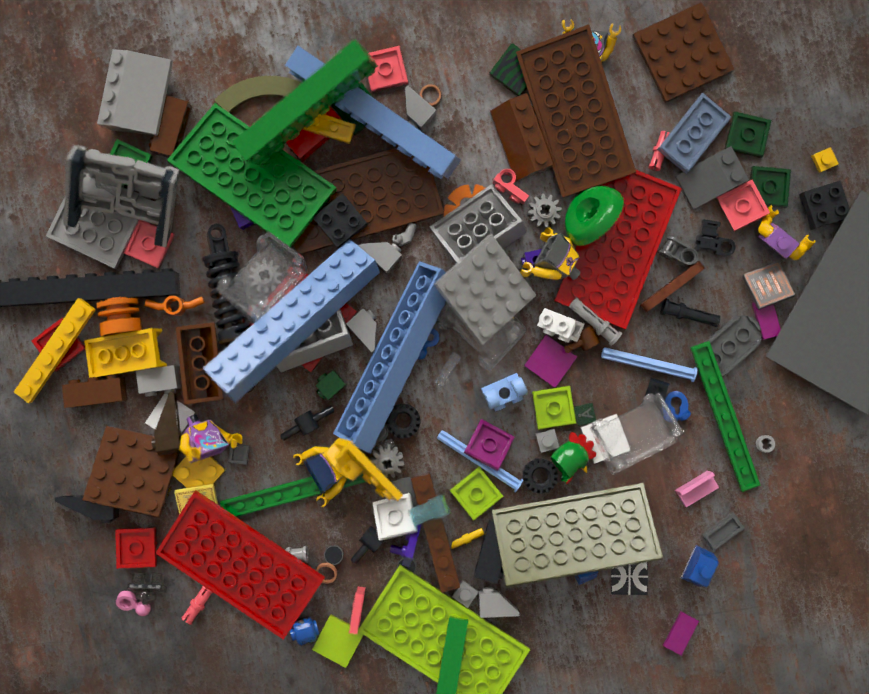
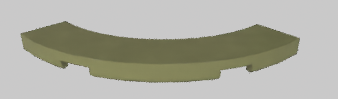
M281 76L254 77L229 87L214 101L224 110L231 113L238 106L255 97H286L302 82Z

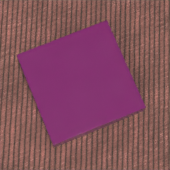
M545 335L524 366L556 388L577 356L571 352L566 353L562 345L548 335Z
M481 419L464 454L498 471L515 437Z

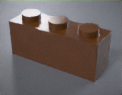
M166 95L158 136H152L149 142L151 152L169 158L182 143L192 108L188 101Z
M118 374L106 376L107 379L99 380V377L87 378L88 382L81 383L80 379L68 380V384L62 385L64 408L128 401L125 378H119Z

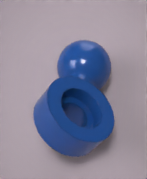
M432 328L430 333L433 334L434 339L432 341L427 339L418 360L426 357L427 347L435 346L439 342L440 335L436 329Z

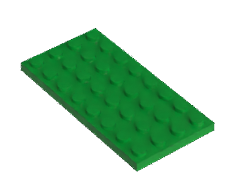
M214 103L167 159L168 163L290 249L312 222L315 215L320 212L337 190L336 186L284 150L274 152L269 156V161L262 165L245 161L232 141L247 130L249 126Z

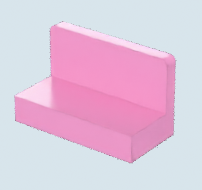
M706 471L675 490L685 507L690 506L719 488L713 478L715 476L713 472Z

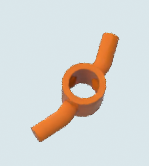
M169 296L163 303L146 299L145 306L155 310H165L170 315L180 316L186 309L195 308L204 304L205 301L202 296L186 302L180 297ZM173 301H178L179 308L173 312L171 304Z

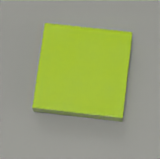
M570 386L532 392L538 430L576 424Z
M480 466L450 489V492L473 521L504 497Z
M330 614L312 650L346 668L363 634L359 631L357 634L349 633L350 624Z

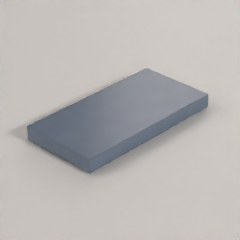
M702 93L657 150L687 174L727 124L731 116Z

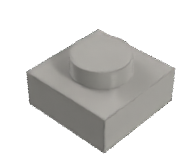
M555 429L535 434L541 453L559 448Z
M462 580L460 588L455 590L452 597L468 608L479 591Z

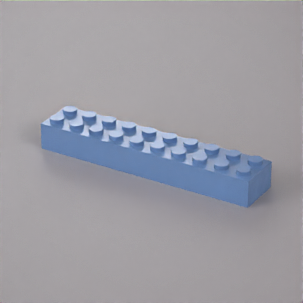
M299 46L296 47L285 66L290 68L289 73L303 82L324 65V63ZM358 87L344 94L345 97L335 104L348 114L352 112L350 116L364 125L368 123L366 127L379 136L382 133L383 136L381 138L393 146L398 144L397 149L409 157L415 156L413 158L415 162L425 168L429 166V172L440 179L443 176L449 179L461 161L460 158Z
M349 239L203 369L236 403L380 273L375 259Z
M420 261L418 262L333 434L341 439L350 440L357 448L371 453L445 305L446 300L434 286V283L446 271Z

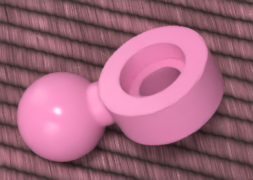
M122 591L118 594L116 605L121 610L129 611L134 608L139 616H146L150 613V603L147 601L138 602L137 596L133 592Z

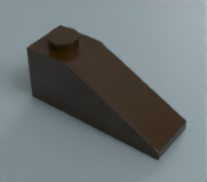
M169 392L154 431L155 439H152V448L156 450L159 456L181 452L179 449L181 430L177 396L174 392Z

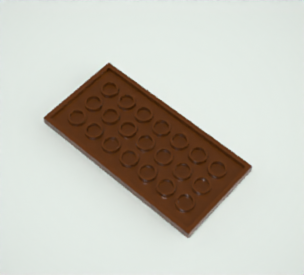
M585 25L517 51L516 54L536 117L553 162V170L562 198L637 173L590 25Z
M397 148L314 171L337 188L322 209L343 193L367 222L368 226L350 240L444 215L434 176L429 172L430 167L427 166L425 168L413 160L415 156L409 157ZM314 219L294 243L297 255L335 245Z

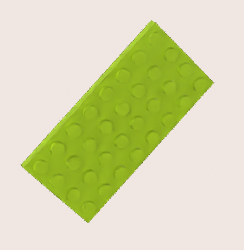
M399 565L358 631L438 683L449 616L468 619L456 694H503L530 651V648L486 619L480 618L478 614L444 592L441 593V590L415 573Z

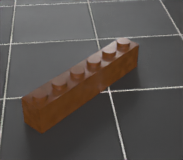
M428 472L411 477L441 593L460 588L431 474Z

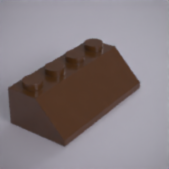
M528 94L509 99L492 109L490 114L509 166L516 175L515 182L551 170L553 162Z
M215 322L176 327L184 404L224 400L223 390L203 369L219 355Z

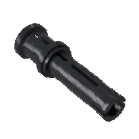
M667 298L664 299L660 310L661 315L668 314L675 316L679 320L685 318L718 327L721 319L720 315L687 307L682 302L680 304L671 302Z

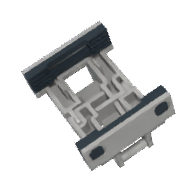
M74 145L66 159L63 225L75 228L83 213V208L114 213L116 210L121 215L157 224L154 245L166 247L172 231L179 169L168 166L161 168L139 160L135 162L132 158L103 154L96 149L86 151V147ZM124 184H128V189H124ZM139 195H140V196L149 197V198H154V199H157V200H156V201H151V200H148V199L139 197Z

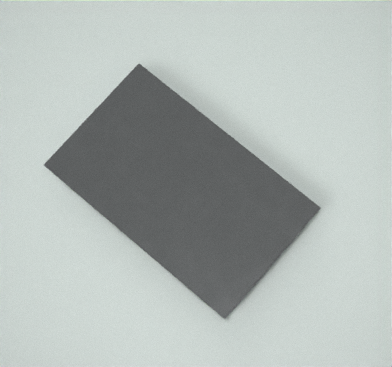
M861 190L765 357L865 414L869 412V194Z

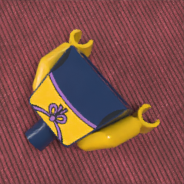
M315 446L304 451L302 454L293 455V458L300 457L301 459L296 465L305 464L322 494L317 497L316 501L323 498L325 503L321 507H325L331 499L341 492L346 482V477L338 473L327 457H325L324 454L328 447Z

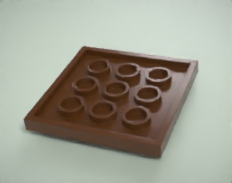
M702 2L633 34L635 43L664 103L735 70Z
M106 426L82 500L160 518L179 453L159 456L156 450L152 448L154 436Z

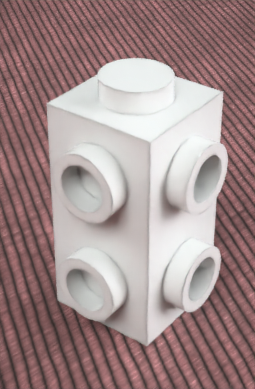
M544 308L539 316L537 326L544 328L543 333L554 336V333L559 335L558 339L569 343L570 339L578 341L584 324Z

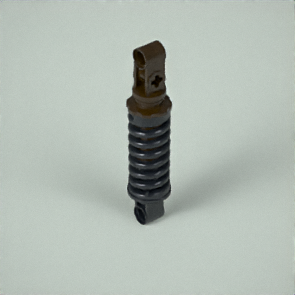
M215 223L209 227L207 232L210 255L203 257L202 261L204 266L209 269L206 272V276L212 279L208 282V286L214 289L210 292V296L216 299L212 302L213 308L218 309L214 312V317L221 319L217 321L216 327L223 329L218 333V344L225 345L227 348L247 330L246 328L251 327V322H245L244 319L250 316L249 312H243V308L248 306L247 302H241V298L245 297L246 294L236 289L243 287L244 283L234 282V278L241 277L242 273L232 272V268L240 266L238 262L239 252L229 251L226 230L221 224ZM211 231H220L221 237L214 238L211 235ZM255 385L247 393L251 392Z

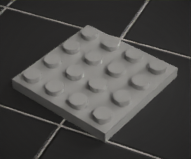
M64 197L46 237L117 269L139 219L121 215L116 210L114 213L83 208V213L76 227L63 225Z
M492 234L483 239L434 283V286L479 345L486 343L536 296Z

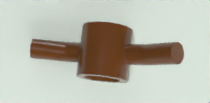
M589 326L582 330L577 342L574 341L566 345L564 350L566 353H570L579 347H582L583 351L588 350L601 343L598 338L601 335H597L596 330Z

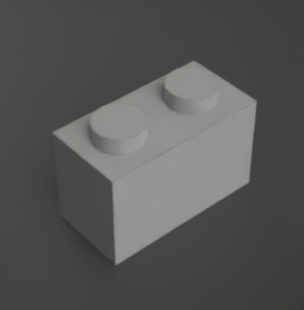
M177 365L136 371L139 394L145 393V397L156 396L159 391H164V394H169V392L176 393V389L181 388L179 366Z

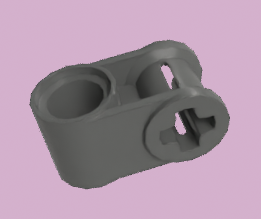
M667 236L665 246L658 252L664 258L682 267H689L698 259L696 250L672 236ZM684 253H688L691 255V262H686L684 260Z

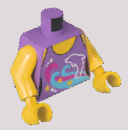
M771 205L768 207L770 214L763 217L758 228L760 235L758 237L783 258L787 259L790 257L792 260H799L815 244L816 240L812 242L808 239L809 235H806L798 243L784 230L773 224L772 219L779 214V211L776 210L774 212Z
M194 414L186 419L189 427L186 428L181 436L179 449L188 457V461L191 464L222 453L229 444H231L232 448H236L237 443L242 444L243 437L238 433L230 434L224 431L211 420L201 423L197 414Z

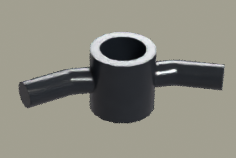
M329 406L315 415L310 410L295 418L294 421L297 425L280 434L281 439L285 441L300 431L305 436L318 429L320 426L317 422L334 413L333 407Z
M370 526L362 535L359 541L363 545L354 554L351 561L357 564L368 550L374 553L384 540L380 541L378 538L377 528L374 529Z

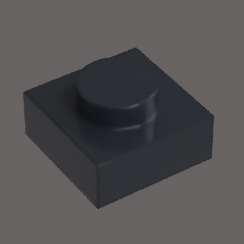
M651 378L645 397L663 403L670 383Z

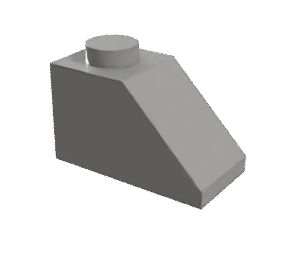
M407 85L405 87L407 120H409L408 123L422 132L436 116V109Z
M388 242L359 245L362 250L375 259L377 265L387 274L402 258L400 253L402 250L394 243L392 245Z
M362 309L346 324L373 353L376 349L377 323L374 320L377 317L370 309L367 312Z
M484 587L483 590L479 591L480 618L519 616L518 608L500 591L494 590V587Z

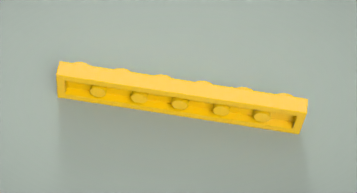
M77 298L15 389V394L27 403L34 401L96 311L94 307L83 299Z

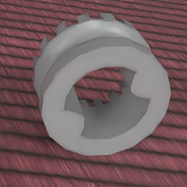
M769 435L760 436L756 440V447L760 452H771L775 447V441ZM765 438L768 439V445H770L768 449L762 448V440Z

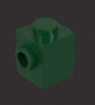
M333 370L328 375L326 373L321 375L317 379L319 383L315 386L318 388L316 392L323 400L325 398L331 400L347 384Z

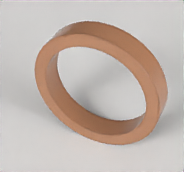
M426 85L421 89L420 96L422 97L425 89L435 88L439 93V98L436 102L429 103L431 106H435L441 99V91L435 85Z
M330 563L318 565L317 572L321 567H329L335 574L332 579H324L322 583L329 584L334 582L337 577L336 567Z

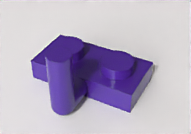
M416 523L418 532L406 535L407 546L403 545V548L391 545L390 553L401 555L400 557L404 558L403 566L410 567L421 524Z

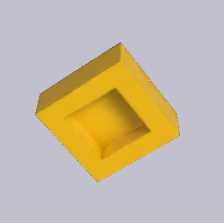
M831 147L811 156L819 173L839 164Z

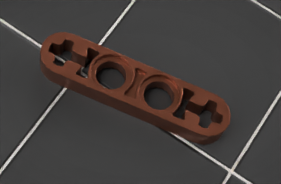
M697 261L641 303L640 306L645 312H648L700 273L705 267L700 261Z

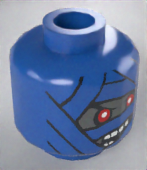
M310 617L297 620L293 624V629H290L292 641L296 640L298 645H305L316 641L319 635L316 620H312Z

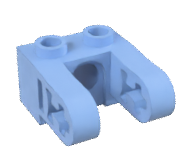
M517 373L481 388L489 409H495V412L505 408V403L512 401L514 404L523 400L522 396L528 393L523 380ZM503 387L509 390V396L505 399L499 396V390Z

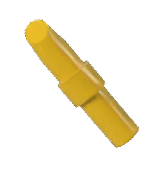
M482 528L469 534H464L462 537L452 541L451 549L468 544L472 540L485 535Z

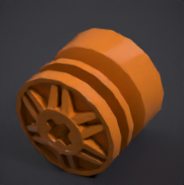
M115 297L96 303L97 309H106V311L98 312L99 317H107V321L99 323L101 337L142 330L141 319L131 318L132 314L140 311L139 308H130V306L139 304L137 298Z

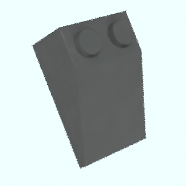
M732 146L693 166L687 174L682 172L675 176L692 210L749 180Z

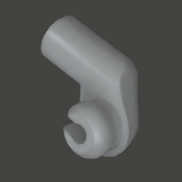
M413 223L407 224L404 233L395 234L392 237L393 243L397 246L410 243L417 225Z

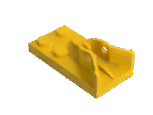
M150 328L84 340L89 378L167 366V363L160 360L157 337L161 334L162 328Z
M338 438L325 452V457H327L335 470L346 478L354 481L362 473V478L368 484L372 483L376 487L375 492L382 498L386 497L388 500L399 501L403 496L350 440Z

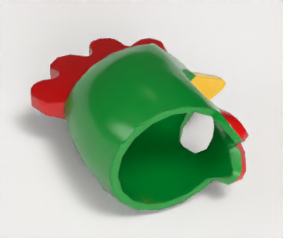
M571 432L569 441L556 449L550 457L554 465L562 473L561 481L566 484L571 482L579 468L587 473L589 459L596 457V452L592 451L594 442L591 440L586 442L587 437L584 434H580L577 437L576 433Z

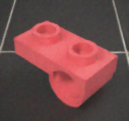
M503 169L494 178V187L501 193L506 192L509 194V198L514 203L524 205L529 195L514 185L516 179L514 171ZM503 175H508L511 177L512 181L510 183H504L501 177Z

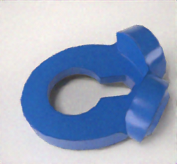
M673 391L666 396L664 406L667 412V419L675 422L678 420L683 421L690 417L691 412L688 410V401L683 393ZM673 397L681 399L680 412L678 414L675 413V408L671 406V399Z

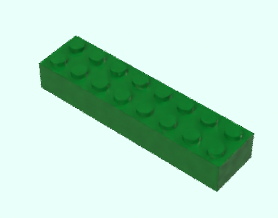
M354 39L232 141V143L245 161L258 165L265 164L269 161L270 155L281 151L285 147L284 144L287 141L298 137L299 131L304 127L311 126L317 116L327 113L330 109L329 107L334 102H340L345 97L344 94L346 92L354 90L360 85V81L363 78H368L374 74L375 68L378 65L367 50Z

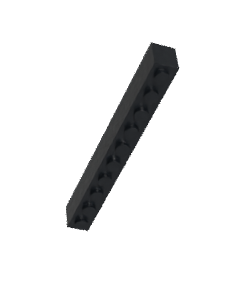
M172 268L161 269V272L142 270V273L135 274V271H123V275H116V272H105L104 276H97L96 273H87L85 277L71 274L59 279V276H47L45 280H40V277H28V281H21L20 278H10L8 282L0 280V307L75 303L77 298H81L86 302L105 301L115 297L140 299L180 296L179 273L173 271Z

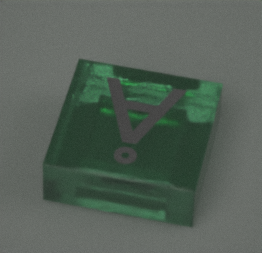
M593 403L574 406L577 426L597 422Z

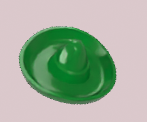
M596 186L584 190L573 199L565 216L566 234L572 243L578 246L590 244L610 229L623 208L624 200L621 193L611 187Z

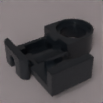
M702 219L701 234L697 235L695 250L714 251L716 255L723 256L733 254L736 249L734 241L728 238L717 237L719 235L717 234V228L720 227L721 222ZM725 241L731 245V249L727 253L721 250V244Z

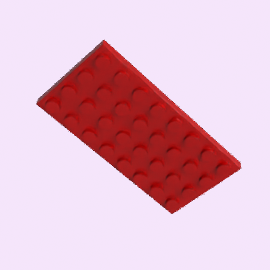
M636 170L637 173L600 185L611 187L621 193L624 200L622 211L610 229L597 240L583 246L576 245L575 250L579 254V259L575 267L581 273L575 280H572L569 276L563 278L554 300L556 303L569 307L577 297L603 321H609L610 324L624 330L628 326L682 189Z
M197 490L193 492L155 553L283 640L325 578V576Z

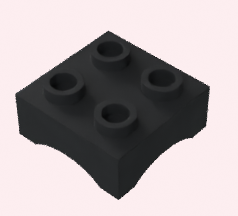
M841 181L799 194L807 213L810 230L842 221L850 210Z
M343 193L314 217V220L338 249L368 226L364 218Z

